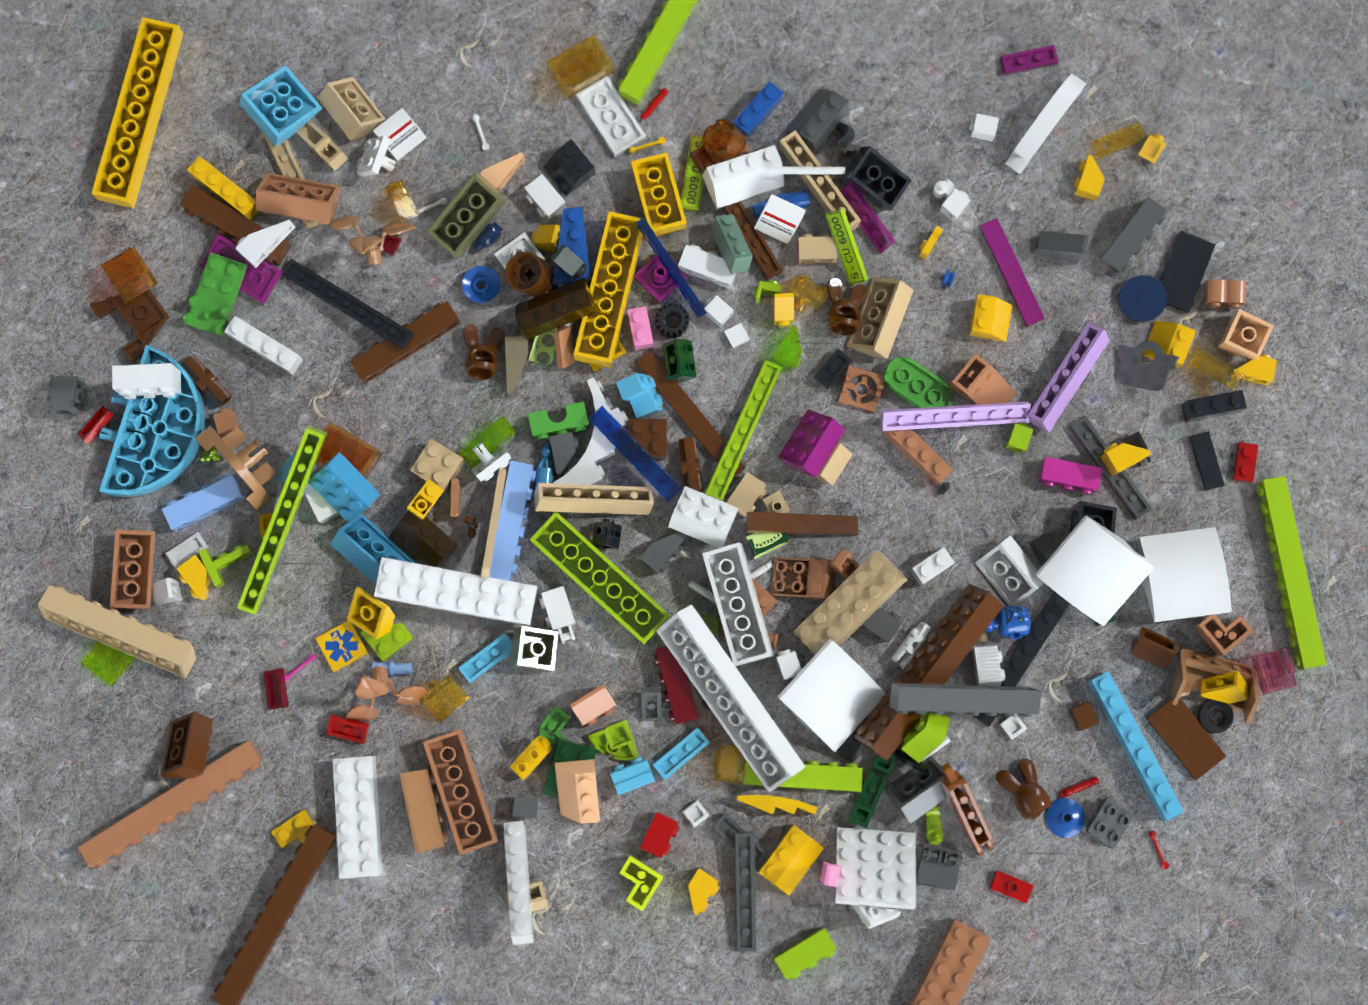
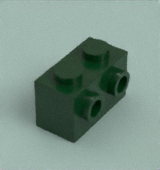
M674 339L663 343L668 381L684 382L696 378L692 340Z

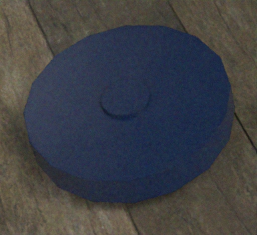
M1140 275L1133 277L1123 285L1120 291L1119 304L1121 311L1127 318L1135 322L1146 323L1153 321L1162 314L1166 307L1167 294L1165 287L1152 276Z

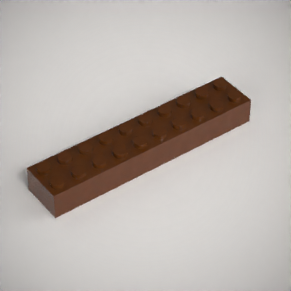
M969 584L963 589L960 597L951 605L948 613L939 621L938 626L929 634L926 642L916 651L914 658L904 667L901 675L893 683L945 684L1004 605L989 591ZM891 688L882 696L879 704L870 712L867 720L857 729V733L854 735V738L864 747L886 761L922 715L914 713V711H908V714L897 713L896 709L890 707Z

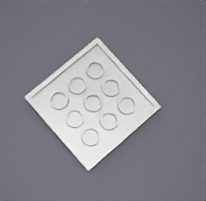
M837 827L836 864L840 865L841 868L838 885L835 888V903L915 909V833Z

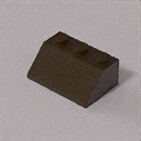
M410 511L400 519L389 536V539L418 564L439 568L458 548L457 543L426 516L421 520Z

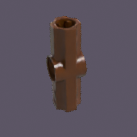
M194 354L183 360L181 366L192 376L197 386L204 393H207L219 407L230 401L232 397L230 393Z
M695 438L678 440L684 486L702 493L699 458H697Z

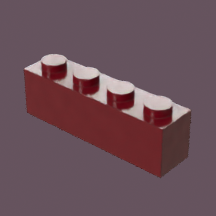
M667 646L656 649V654H653L656 666L660 665L662 671L658 675L661 684L666 686L667 691L663 692L665 701L671 704L672 710L668 711L671 722L675 721L676 725L699 719L687 674Z

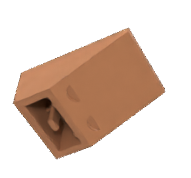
M976 353L949 385L952 390L971 405L1009 403L1017 393L989 363Z
M774 557L771 595L825 601L834 592L835 571L830 567L832 561L826 559Z

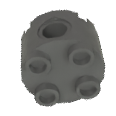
M57 376L50 378L49 384L51 389L50 395L47 397L48 407H52L56 414L81 415V411L86 409L88 399L87 389L83 388V385H86L83 377Z

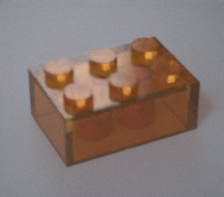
M329 422L324 430L328 433L317 460L325 464L340 452L367 480L382 453L368 443Z

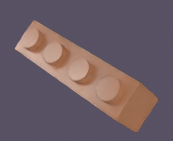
M912 429L883 431L882 434L936 486L953 470Z

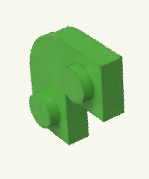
M555 706L542 722L540 736L547 738L551 746L555 748L558 737L566 739L559 732L571 717L558 706Z

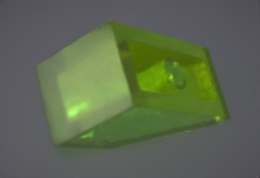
M795 325L791 327L772 357L774 362L790 372L793 368L797 369L803 360L800 358L802 349Z

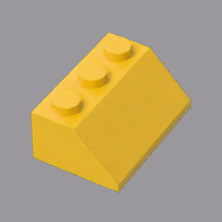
M792 824L758 870V873L790 896L824 848Z

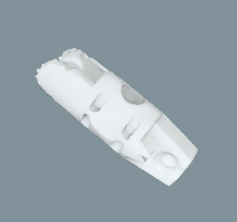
M920 622L916 628L910 631L891 659L897 662L906 653L899 664L904 669L915 656L916 651L925 642L926 635L931 627L926 623Z

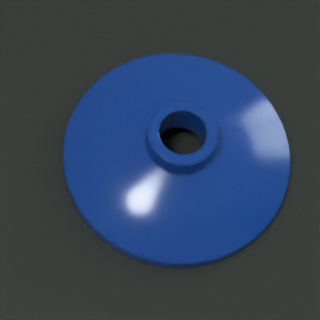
M476 266L465 274L462 288L467 298L471 301L486 303L497 296L500 290V280L493 269L487 266ZM479 284H485V288L479 289Z
M1061 798L1051 803L1052 806L1046 811V823L1050 831L1064 838L1078 834L1085 822L1082 807L1076 801L1068 798ZM1066 814L1070 816L1068 822H1065L1063 819Z

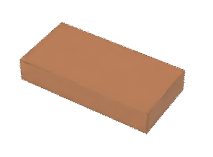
M564 326L553 331L558 368H565L575 363L571 327Z
M451 479L450 517L452 519L460 518L461 482L459 479Z

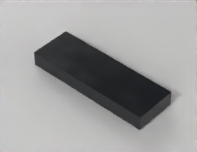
M1209 431L1189 436L1204 490L1208 491L1224 487L1225 484Z

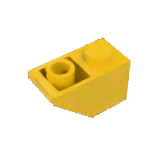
M1088 155L1080 163L1078 170L1081 171L1080 177L1075 179L1073 185L1076 188L1074 195L1096 201L1100 195L1105 178L1093 156Z
M428 479L406 509L423 520L444 490Z
M194 555L177 568L180 573L178 577L184 584L188 583L191 587L189 591L195 599L199 598L204 601L208 596L210 576L200 556Z
M700 868L697 869L688 883L693 911L696 915L706 910L709 905L706 902L710 895L714 897L720 887L717 885L719 882L717 879Z

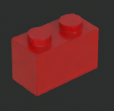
M656 812L640 848L662 858L663 854L667 856L671 847L668 844L671 836L676 837L680 828L677 826L678 821Z

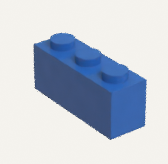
M769 81L733 121L732 129L747 141L782 102L784 93Z

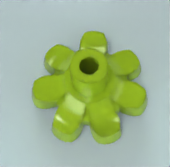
M213 446L207 452L205 451L201 454L199 461L208 462L212 458L218 462L221 456L216 453L217 448Z

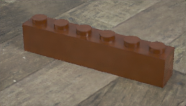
M193 185L180 203L185 214L192 218L195 215L200 218L199 222L203 225L215 227L217 233L224 237L227 234L232 237L231 241L236 244L241 238L265 229ZM283 240L264 260L271 265L273 263L280 265L290 250L291 245L286 240Z
M448 301L437 303L430 312H423L414 322H407L403 325V327L415 334L405 350L385 339L381 343L376 342L372 344L365 353L360 352L356 354L350 363L364 384L460 325L461 322Z

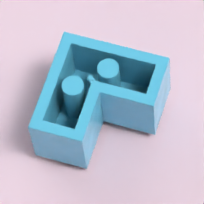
M635 373L616 382L622 399L630 401L637 419H645L663 411L661 406L663 404L662 399L656 393V384L650 375Z

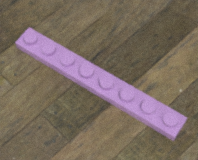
M1029 402L881 410L882 431L1030 422L1027 415L1030 412L1031 404Z

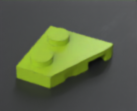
M403 623L393 624L391 632L377 639L365 631L360 632L383 662L414 639Z

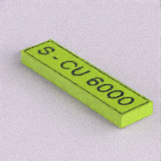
M691 136L689 154L704 145L709 147L710 138ZM688 154L681 204L684 210L699 212L704 179Z
M844 208L826 213L825 216L849 284L867 281L868 276Z

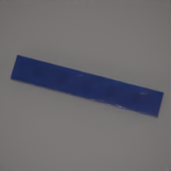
M643 217L636 222L637 227L662 265L666 268V271L698 318L703 317L707 314L706 310L646 219Z
M601 406L589 418L598 430L667 502L672 500L682 490L676 481L604 406Z

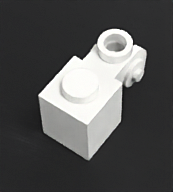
M945 179L935 184L933 195L936 198L945 197L946 201L939 211L954 222L971 200L964 191L954 189V184L950 180Z

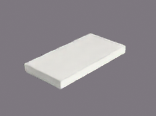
M608 76L576 94L577 100L614 157L619 156L627 151L629 147H634L646 139V135Z

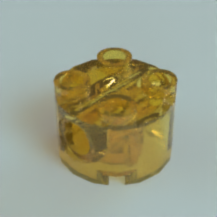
M720 742L717 745L720 751L716 750L714 755L712 773L716 774V776H713L712 780L714 782H728L737 785L738 782H743L745 770L742 769L743 762H746V759L737 746Z

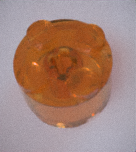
M718 119L714 125H709L706 128L702 137V144L706 152L720 162L741 156L745 148L747 136L727 119Z

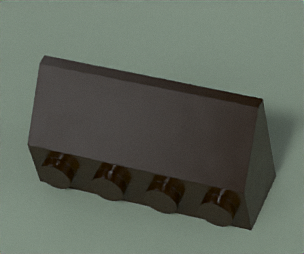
M586 277L515 305V317L520 333L527 340L597 312Z

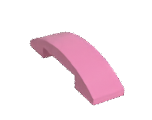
M823 861L819 881L823 882L824 885L837 886L841 866Z

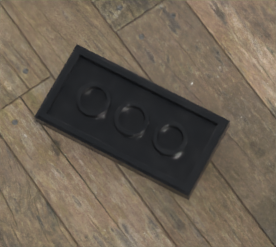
M1184 231L1179 232L1160 280L1167 294L1166 305L1185 313L1190 312L1216 244Z

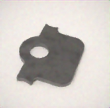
M1153 341L1141 342L1135 348L1119 345L1117 357L1122 360L1117 378L1121 384L1155 392L1162 391L1166 386L1170 369L1177 368L1176 364L1179 357L1164 354L1162 348ZM1145 350H1152L1155 354L1153 362L1149 364H1144L1141 361V354Z

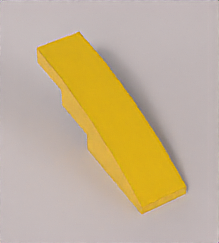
M737 795L736 797L741 802L771 814L774 813L776 807L791 814L795 813L796 808L812 814H816L818 809L816 806L779 796Z

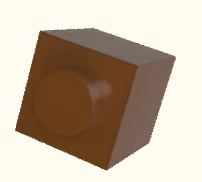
M1083 700L1072 704L1073 708L1068 710L1078 731L1085 730L1099 723L1090 701L1085 703Z

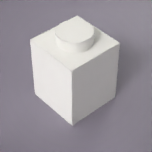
M977 113L975 119L970 121L969 130L972 131L970 137L992 142L996 135L999 118Z
M717 295L714 299L709 298L704 304V314L720 328L734 312Z

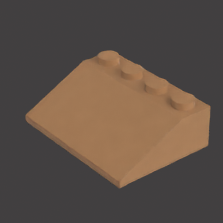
M430 769L401 773L400 778L416 853L446 846L445 842L448 841L447 831L442 828L444 816L442 810L439 811L437 803H440L438 791L434 790L433 784L436 781L433 772Z

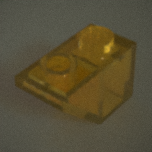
M402 180L394 181L385 187L401 221L418 214L415 204Z

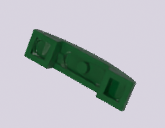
M892 754L886 761L876 755L848 821L867 829L880 794L898 758L897 756Z

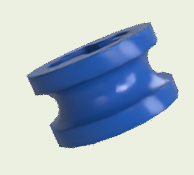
M946 269L941 285L947 284L950 288L956 272H950L949 269Z

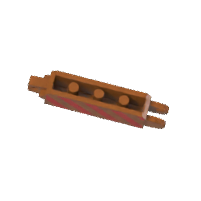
M949 763L941 766L945 777L941 778L940 781L968 841L980 857L984 855L981 848L982 845L985 844L990 851L994 849L991 842L993 838L966 780L958 770L953 771Z

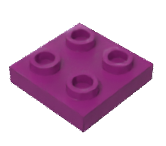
M660 250L634 275V278L661 304L687 279V276Z

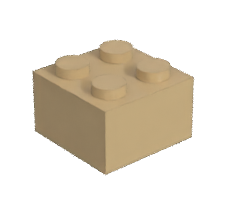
M430 439L410 471L425 482L430 479L444 490L443 493L446 494L451 486V479L456 478L465 464V460L443 445Z

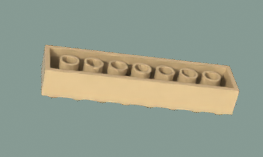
M49 585L38 604L44 619L185 679L197 659L190 641L176 639L174 635L167 631H163V633L157 631L150 624L146 623L143 625L138 623V620L134 617H124L115 609H105L96 601H86L79 594L74 593L72 595L67 593V590L63 587Z

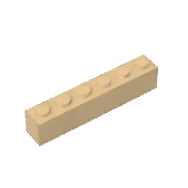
M796 130L780 140L779 148L793 167H822ZM798 174L826 213L844 208L851 231L859 227L860 218L828 174Z
M538 483L534 493L535 511L649 515L654 505L652 487Z

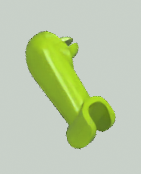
M936 805L924 814L926 816V838L932 845L940 844L944 839L939 817L941 812Z

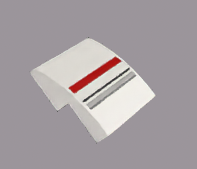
M403 108L373 130L377 137L385 136L390 139L387 149L397 161L427 138Z
M771 194L764 206L763 212L755 223L754 229L788 244L806 210Z

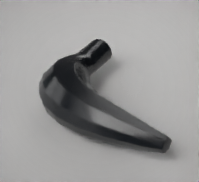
M839 122L835 128L841 134L838 144H848L855 139V132L851 125Z

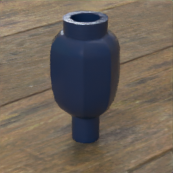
M495 221L493 224L489 223L477 237L478 242L473 248L479 252L483 247H491L501 237L503 229Z

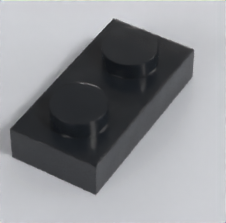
M837 349L813 379L829 390L853 360Z

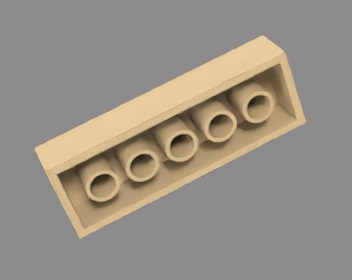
M876 550L794 633L814 655L818 653L829 639L833 640L840 647L908 579L882 552Z

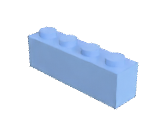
M229 474L224 475L214 484L208 483L203 485L200 491L195 493L194 491L189 492L179 501L173 500L168 502L166 507L162 508V511L171 530L177 532L245 499V495L236 477L233 475L229 476Z

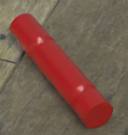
M663 87L639 117L646 120L669 91Z
M1095 776L1061 790L1059 793L1063 799L1100 782L1098 777Z

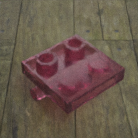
M1286 648L1251 657L1262 695L1298 686L1294 675L1296 671L1293 661H1290Z

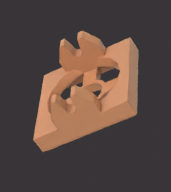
M849 366L838 403L875 413L883 389V375ZM862 375L861 382L856 385L849 383L854 377ZM868 377L875 383L876 390L869 389V386L866 384ZM858 385H864L867 388V392L864 395L857 393L856 387ZM847 389L854 391L857 396L855 401L851 399ZM866 395L874 396L869 402L861 403L862 397Z

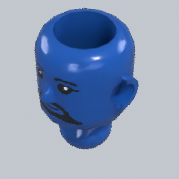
M1005 605L985 632L998 630V633L1003 637L1019 639L1030 632L1031 620L1029 610L1021 605Z

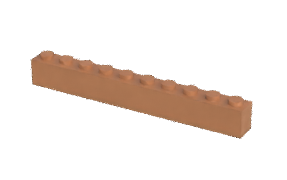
M248 740L206 766L202 775L192 779L187 778L85 842L78 849L89 868H100L108 863V858L112 856L116 858L125 852L124 848L129 845L133 847L142 842L141 838L147 834L151 836L158 832L159 826L164 823L169 825L176 820L175 816L182 813L184 815L193 810L192 806L197 802L202 804L209 800V795L213 792L220 793L227 788L226 784L233 781L235 783L244 777L243 774L248 770L250 772L255 771L261 767L259 763L263 762L264 759L253 741Z

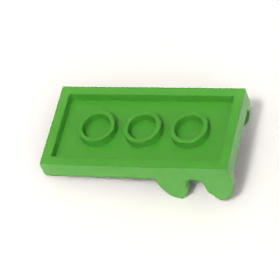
M210 252L197 293L189 299L191 310L189 313L184 314V323L223 337L247 265Z

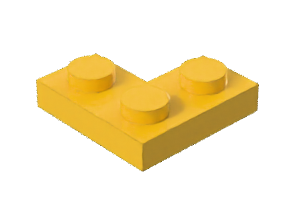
M305 809L271 833L281 848L286 847L297 838L303 844L307 838L305 836L307 829L310 826H314L315 823Z

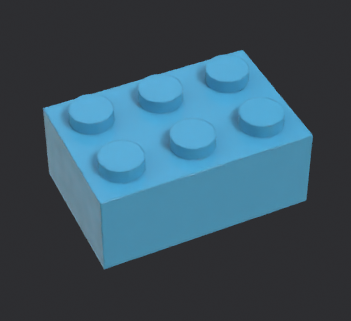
M340 452L321 466L308 482L348 523L366 510L380 495Z

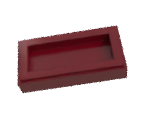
M284 668L265 671L264 680L268 709L275 710L289 707Z

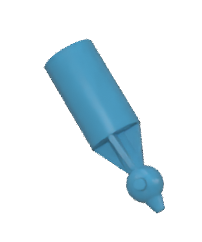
M546 443L541 450L543 459L537 467L535 490L538 483H553L554 469L549 458L552 455L549 443Z

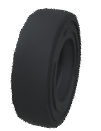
M1210 699L1205 701L1198 710V721L1210 733L1218 734L1225 732L1233 723L1234 713L1228 703ZM1214 708L1219 709L1223 715L1222 721L1217 724L1209 720V712Z

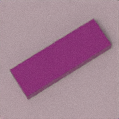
M1055 45L1000 56L1004 75L1057 65L1059 63Z

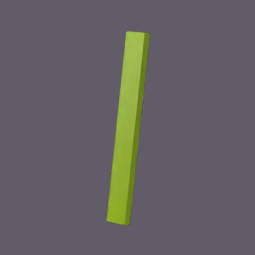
M768 360L764 361L706 489V495L723 501L782 369L781 366Z

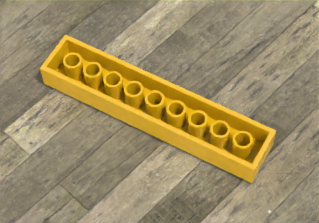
M145 17L141 19L91 193L97 200L130 208L135 207L184 35L179 25Z

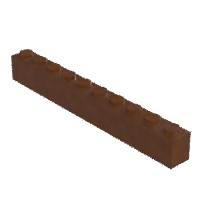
M319 823L307 829L305 833L306 840L303 844L300 843L294 852L297 854L296 857L286 865L284 869L286 871L283 878L280 877L274 888L276 891L274 895H270L264 904L266 906L264 912H260L257 915L253 931L249 930L244 938L246 943L243 948L239 947L234 955L236 960L233 965H229L223 975L226 977L222 983L219 982L213 991L215 996L212 1000L221 1005L241 1004L337 838L336 833Z

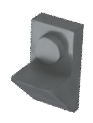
M641 687L642 721H661V687Z

